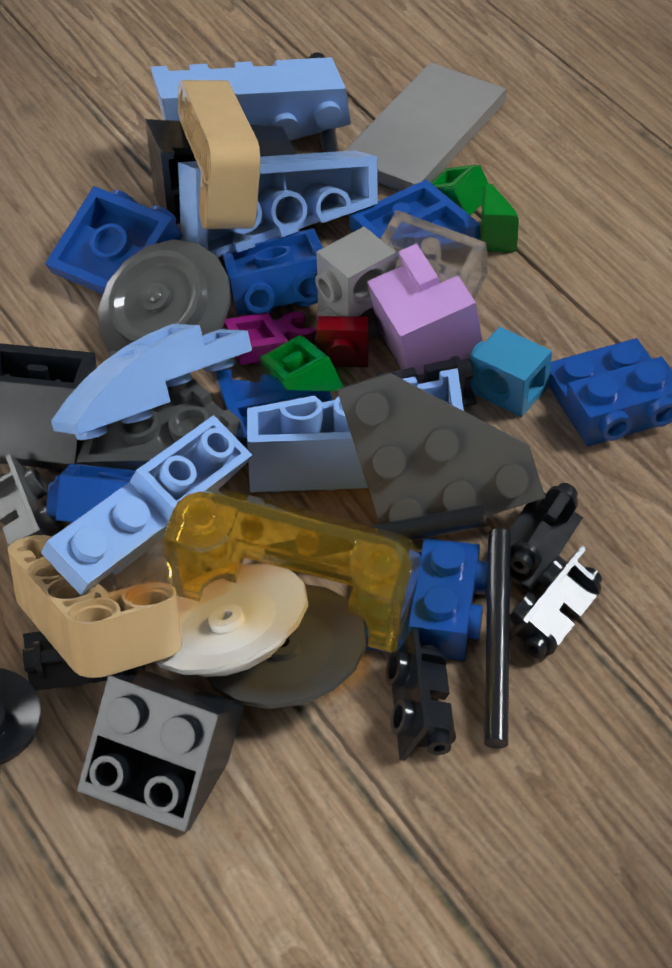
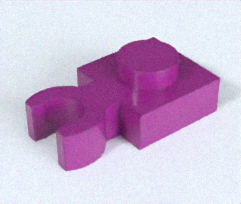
M268 312L225 319L222 329L248 331L252 351L235 357L239 365L260 363L258 360L260 356L299 335L305 337L314 345L316 334L314 327L303 329L305 314L303 312H290L279 320H273Z

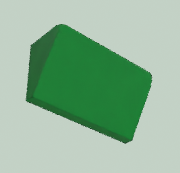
M300 335L260 356V359H258L261 366L286 390L337 391L338 388L343 387L330 358Z

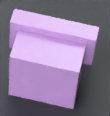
M417 243L398 251L401 266L367 281L379 333L401 370L414 367L417 375L424 374L425 364L448 360L452 356H458L460 360L469 359L473 348L482 341L476 302L459 276H455L439 284L437 274Z

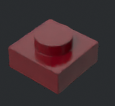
M317 316V348L330 358L333 366L368 367V317Z

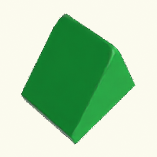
M476 164L446 168L430 182L469 215L482 205L483 187H485V184H489L481 166Z
M485 184L482 193L480 248H482V251L515 252L518 241V214L493 184Z

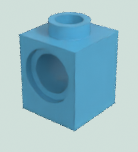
M499 326L485 342L480 341L477 343L469 356L473 371L470 387L474 395L522 417L549 388L552 351Z

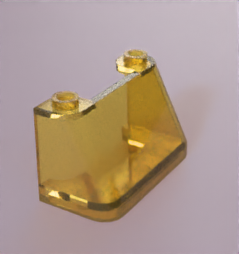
M228 490L192 493L181 499L175 506L163 537L170 584L175 588L177 596L200 602L204 588L213 581L225 578L226 581L236 583L243 560L248 558L353 586L347 613L360 615L366 622L369 630L368 647L391 653L398 649L418 578L420 563L417 547L410 539L386 530Z

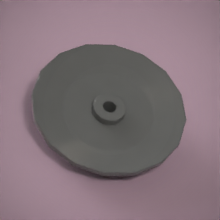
M172 239L146 246L125 260L107 282L98 307L99 333L109 353L110 351H119L141 337L171 324L200 325L202 335L222 329L231 304L229 277L218 257L198 243Z
M305 584L308 607L301 623L270 658L248 670L228 676L207 677L215 691L241 705L265 709L303 705L334 691L356 671L367 647L364 619L349 599L326 587Z

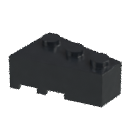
M145 119L155 197L159 206L175 216L176 225L181 224L178 162L196 161L180 121ZM250 125L258 140L260 157L297 154L282 126Z

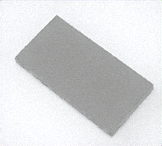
M430 62L344 151L356 150L377 156V183L397 191H402L424 180L431 182L506 102L507 89Z

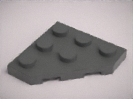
M110 351L108 358H110L118 351ZM192 378V380L184 384L167 387L171 402L152 408V417L134 423H122V420L106 425L108 429L106 434L83 440L76 463L80 465L137 470L213 415L241 444L243 443L244 431L240 419L228 409L223 411L212 401L210 393Z
M390 372L337 389L379 524L481 504L487 517L545 498L530 446L510 434L495 428ZM402 543L393 544V545H388L387 548H390V547H393V546H396V545H399V544H402Z

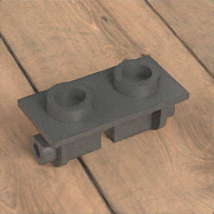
M11 454L7 455L6 460L11 472L0 474V522L6 525L2 530L8 546L14 541L27 536L56 535L64 527L61 521L56 520V516H47L46 514L47 504L44 496L48 494V487L44 479L34 467L31 466L25 469Z

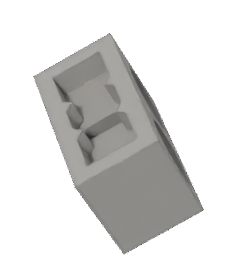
M363 226L316 252L317 275L315 283L318 289L317 316L368 317L369 342L380 336L367 281L396 269V251Z

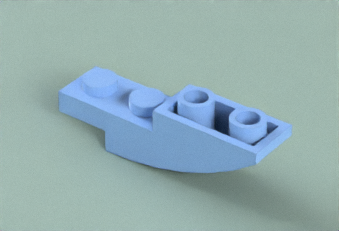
M171 324L141 337L105 360L78 385L51 420L53 430L75 434L77 440H87L106 434L108 432L106 425L122 420V423H134L152 417V408L171 402L167 387L189 382L192 380L191 372L202 368L206 372L231 367L235 364L233 357L252 351L248 331L219 329L202 335L200 325Z
M213 415L138 468L129 483L47 540L41 554L80 595H83L112 572L116 576L163 539L234 476L250 460L252 454Z

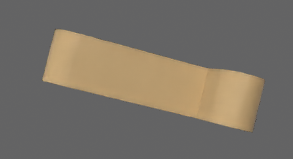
M181 80L178 86V115L201 171L199 209L202 228L252 229L256 222L260 178V149L258 140L228 80Z
M27 536L9 545L8 554L17 604L78 675L88 678L113 675L168 658L181 650L183 641L177 593L172 585L162 582H147L108 593L97 583L83 595H80L41 554L46 541L53 536Z

